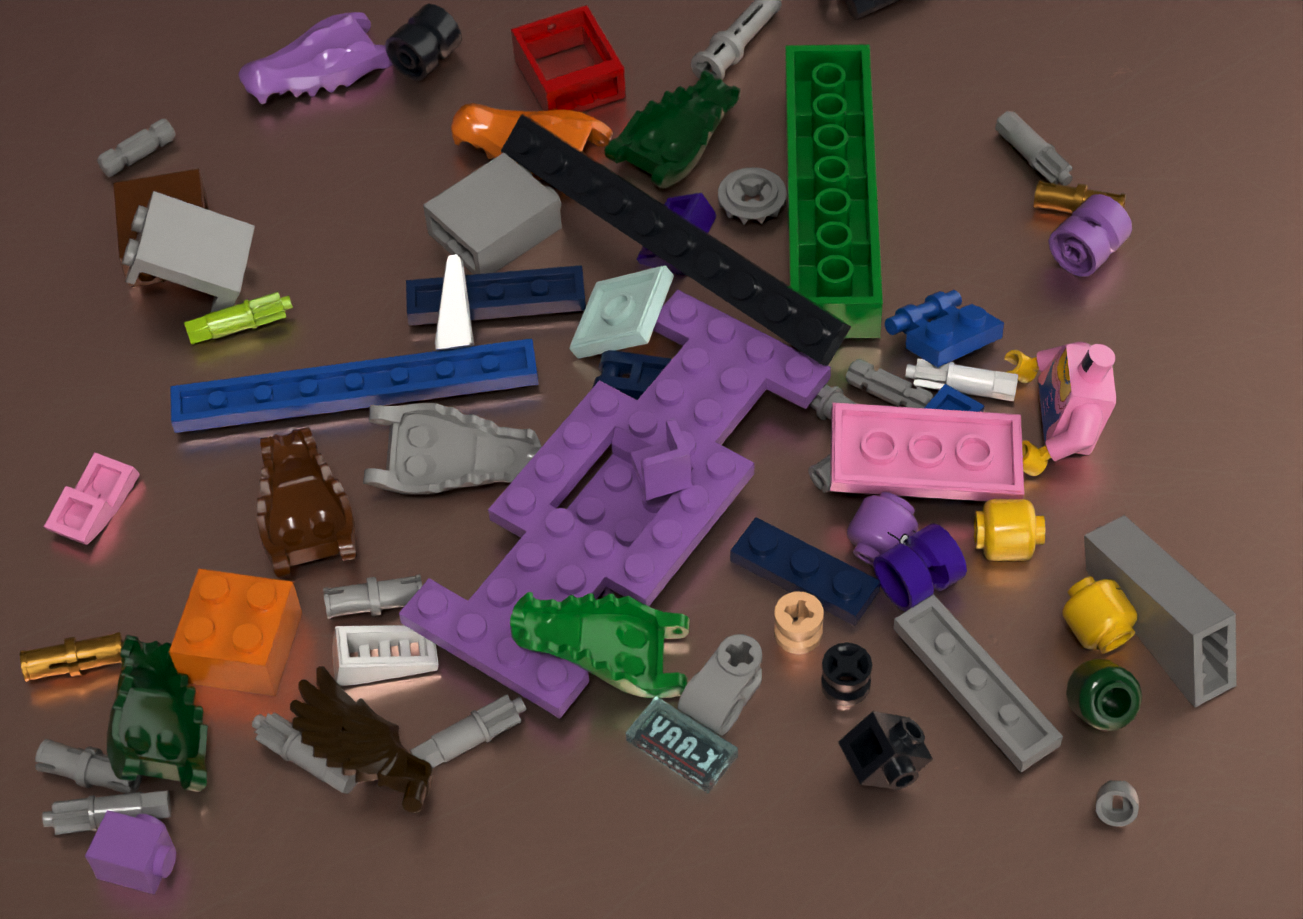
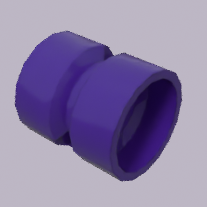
M935 523L929 524L908 537L906 545L899 543L874 558L873 562L875 575L880 580V586L895 606L905 612L933 595L934 590H945L964 578L967 573L966 561L958 544L948 531Z

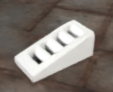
M458 255L448 256L445 266L435 337L436 351L471 347L474 345L464 264Z
M405 625L335 626L332 658L334 679L340 686L358 685L438 670L436 644ZM418 642L420 656H411L410 643ZM398 646L399 656H391L390 647ZM378 649L379 657H370V650ZM358 652V657H350L349 653Z

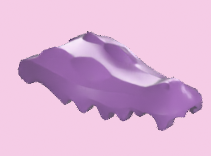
M351 12L333 15L318 22L295 41L274 54L245 64L238 74L240 82L243 83L246 91L254 95L259 103L264 104L269 95L276 92L284 94L287 90H291L295 97H299L303 92H308L310 96H315L320 87H324L328 92H333L338 85L348 87L364 74L374 69H386L393 64L386 53L385 45H374L366 34L371 28V22L364 13Z

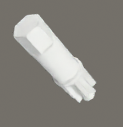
M918 358L917 365L907 364L905 378L914 379L913 386L940 390L947 384L963 394L1014 402L1018 374L955 365L954 362L937 368L926 360Z

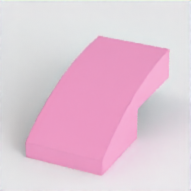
M94 452L75 489L65 486L44 528L88 545L118 511L140 473L133 466Z

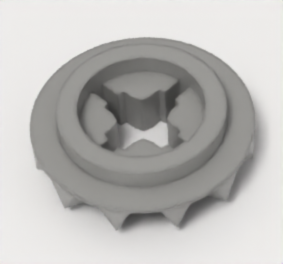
M749 167L736 170L727 175L718 188L719 207L726 210L728 219L740 217L743 224L749 219H756L762 224L767 216L777 218L780 208L786 206L787 190L784 182L778 175L763 168ZM747 194L750 197H754L758 194L760 195V200L757 201L756 199L752 198L748 201H745V195Z

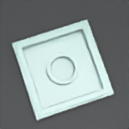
M665 265L596 282L571 342L570 351L580 359L602 354L608 350L616 351L648 344L674 277L672 272Z

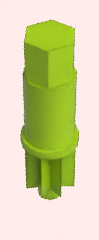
M275 292L249 301L246 299L243 300L244 303L184 322L191 345L211 339L215 340L253 328V330L258 329V326L286 318L285 310L293 308L290 297L280 298L279 292Z

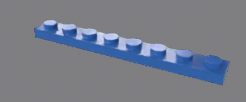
M533 339L170 386L171 423L174 432L180 433L368 408L370 405L383 406L539 385Z

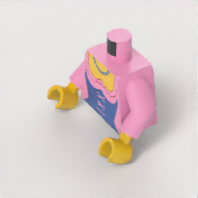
M1074 342L1039 351L1037 357L1034 358L1016 349L1009 351L1005 355L1004 359L1017 365L1015 369L1006 372L1018 374V382L1026 384L1031 382L1036 377L1038 370L1041 371L1038 377L1045 446L1037 448L1027 440L1022 441L1024 473L1030 476H1037L1046 468L1048 459L1052 458L1056 462L1074 453L1090 455L1116 404L1112 368L1116 357L1114 352L1106 345L1094 344L1091 346L1086 342Z

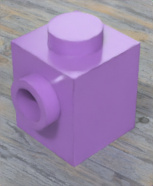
M107 810L85 857L97 879L155 895L161 879L167 878L173 870L176 860V849L164 823L159 819L147 814H137L136 817Z

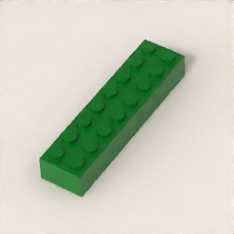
M870 44L785 45L789 286L852 326L845 338H880L883 297Z

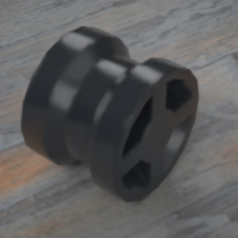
M848 642L836 644L828 649L823 657L821 677L822 692L828 700L837 705L851 706L862 702L867 697L871 687L873 666L868 652L861 646ZM842 676H851L854 680H840Z

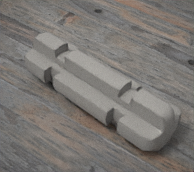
M160 119L150 125L149 131L143 129L117 144L116 150L111 148L100 154L97 162L102 171L108 177H112L122 171L124 165L129 167L156 151L157 145L163 147L173 141L176 134L170 123L166 119Z
M862 359L852 362L846 374V381L859 389L865 386L868 393L897 407L903 404L905 407L925 408L933 398V394L930 391L919 386L913 389L911 382L881 368L875 371L874 365Z

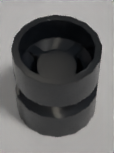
M426 4L408 20L407 24L401 26L386 40V53L392 64L404 76L420 81L426 78L439 65L438 60L447 58L461 44L462 34L457 22L448 12L435 4Z

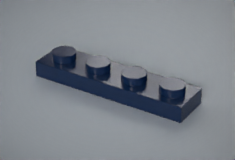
M582 265L465 275L471 320L584 311L586 308ZM444 277L406 280L409 326L438 323Z

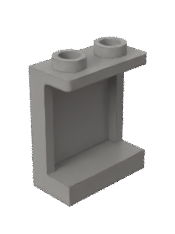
M153 191L147 207L138 206L131 225V230L138 232L136 240L129 239L122 259V264L129 266L125 282L134 285L139 273L143 272L213 295L211 312L234 306L241 291L255 226Z

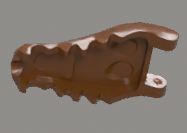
M310 427L293 430L290 434L284 436L275 434L272 437L261 438L260 445L264 467L261 468V479H259L261 498H257V523L263 548L272 564L275 575L278 578L291 575L290 566L337 554L341 556L342 562L355 559V522L347 494L340 481L334 479L329 465L321 453H318Z

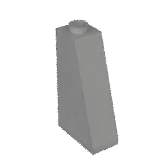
M1125 515L1085 534L1084 544L1087 573L1095 581L1112 579L1118 583L1137 612L1138 618L1133 626L1135 634L1186 699L1194 707H1197L1235 687L1236 613Z

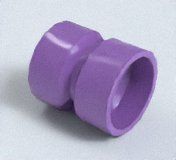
M1095 194L1087 198L1073 212L1072 216L1067 218L1051 233L1049 248L1054 259L1065 270L1079 277H1088L1130 237L1132 222L1128 213L1118 202L1111 197Z

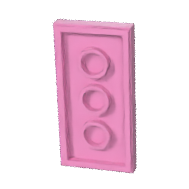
M833 402L831 408L830 491L865 494L889 492L897 496L975 501L1023 499L1024 476L1021 414Z

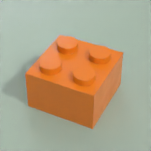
M198 569L169 650L177 673L187 674L188 684L276 696L302 616L294 583L292 581Z

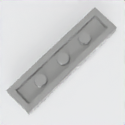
M934 594L894 619V630L1020 772L1061 746L1062 734Z

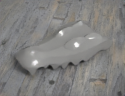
M417 403L400 406L370 405L369 422L390 426L386 470L377 468L365 469L363 484L400 494H435L451 489L493 482L511 483L540 450L541 444L537 434L532 429L499 427L493 421L473 414L465 415L456 408L446 407L437 403Z

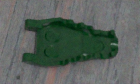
M703 71L700 79L694 86L690 85L687 90L679 86L674 93L666 91L661 102L657 103L650 100L643 111L637 110L617 138L612 139L604 149L605 157L615 163L626 160L652 174V183L660 188H667L685 178L697 165L712 134L724 115L740 100L741 89L735 85L728 86L721 78H714L711 73Z
M127 635L121 644L122 668L115 701L110 711L107 730V755L112 770L119 780L135 781L137 775L180 781L184 790L201 792L207 785V769L205 767L207 725H203L202 706L193 704L195 687L188 686L187 674L177 673L169 653L172 643L166 642L161 644L158 641L145 643L141 642L136 636Z

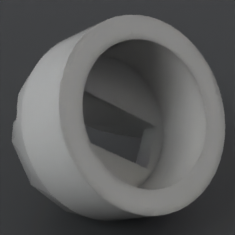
M1111 780L1101 786L1096 796V813L1104 823L1120 827L1126 826L1136 819L1139 811V798L1132 785L1127 781ZM1114 795L1123 796V809L1113 808Z

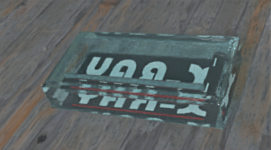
M657 696L626 731V741L706 793L712 790L738 757V748Z

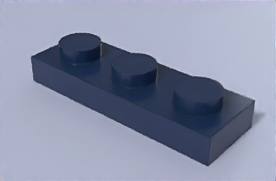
M757 517L754 518L730 550L731 562L790 593L797 591L814 595L821 602L824 611L853 626H856L880 592V580Z

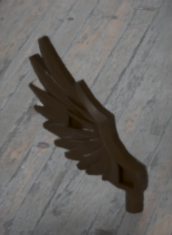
M319 666L316 670V684L318 688L306 679L300 680L298 682V689L306 704L298 700L291 702L290 710L297 716L293 719L292 729L302 732L301 743L313 747V757L325 758L327 767L342 768L341 772L344 776L356 775V783L378 780L377 785L379 787L386 786L404 793L402 807L406 811L411 813L421 811L424 799L432 784V765L410 754L402 746L399 738V726L376 714L363 699L360 698L356 703L333 679L324 666Z

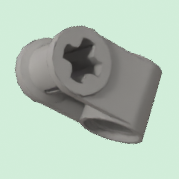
M735 634L723 640L701 671L696 673L685 687L678 702V709L720 736L725 735L732 728L742 709L762 682V669L760 667L762 663V649L759 643L754 638L745 634Z

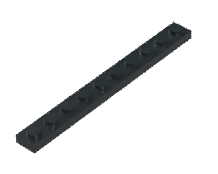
M523 114L520 115L501 149L502 153H506L511 159L819 364L829 365L852 326L533 119Z

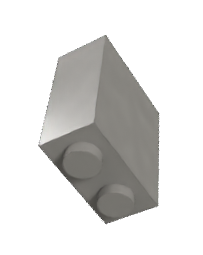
M502 153L423 204L428 234L451 255H458L463 260L464 266L473 274L497 272L562 228L560 214L562 204L557 193L549 186L544 187L532 176L528 169L517 164L506 153Z

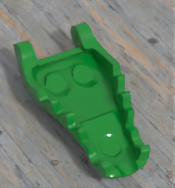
M528 592L513 607L510 618L511 638L521 648L558 656L594 674L615 688L642 698L679 697L688 684V677L685 674L678 672L663 673L664 639L684 638L689 634L690 618L684 614L662 612L630 596L616 598L614 594H608L597 600L592 593L586 594L583 597L569 595L563 601L558 602L554 599L539 600L533 597L532 592Z

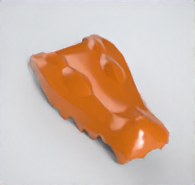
M476 103L461 106L454 115L451 125V132L456 145L460 146L461 142H468L475 148H483L487 158L490 160L502 154L501 149L521 114L533 119L581 151L587 139L597 146L604 147L609 144L613 135V131L606 124L582 112L570 110H499ZM531 172L532 176L536 180L541 179L540 177Z

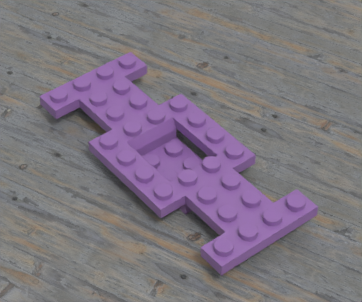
M678 289L662 307L653 331L683 347L638 400L599 380L488 509L490 520L519 536L521 539L472 597L467 601L428 578L399 612L403 625L559 719L589 683L588 671L558 656L519 647L511 638L510 618L514 605L528 592H532L533 597L536 599H554L558 602L563 601L569 595L583 597L586 594L592 593L595 599H597L599 595L605 597L608 594L617 592L624 597L630 596L650 606L755 474V463L722 446L723 442L766 389L806 409L831 376L830 366L819 364L806 354ZM676 418L690 452L692 487L646 501L631 464L630 452L667 442L666 421ZM612 444V455L568 508H557L609 445Z

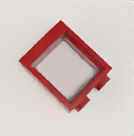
M587 5L511 29L514 59L543 111L570 110L584 112L626 98L624 66ZM584 44L595 65L546 80L535 60Z

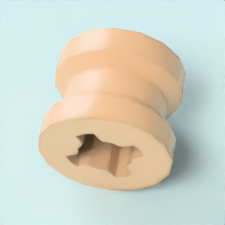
M795 591L785 594L778 600L774 612V637L777 644L783 650L793 654H804L814 650L820 644L823 635L824 609L821 602L814 595ZM798 617L797 621L793 622V618Z

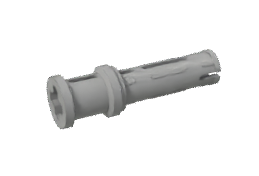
M754 0L726 31L715 33L710 39L709 47L705 51L696 53L691 60V68L696 77L700 79L701 73L707 71L714 78H721L723 80L726 69L730 65L737 64L742 59L744 47L759 33L774 14L779 12L782 6L781 0Z

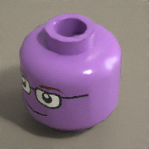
M882 492L880 496L866 497L847 529V537L855 546L853 554L861 561L873 566L874 558L899 543L906 545L907 538L916 533L919 527L916 518L913 516L915 512L913 506L899 496L889 492Z

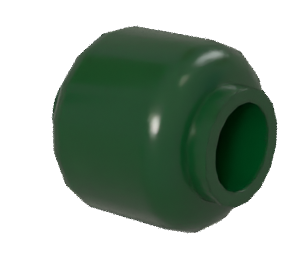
M1093 659L1082 663L1073 671L1067 683L1066 696L1069 707L1077 717L1098 730L1115 731L1126 727L1135 719L1141 708L1142 692L1139 682L1131 672L1110 660Z

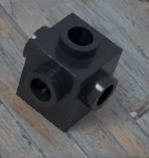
M872 711L838 741L860 785L890 788L892 790L903 789L914 783L919 776L918 772L933 760L924 743L925 736L922 729L910 717Z

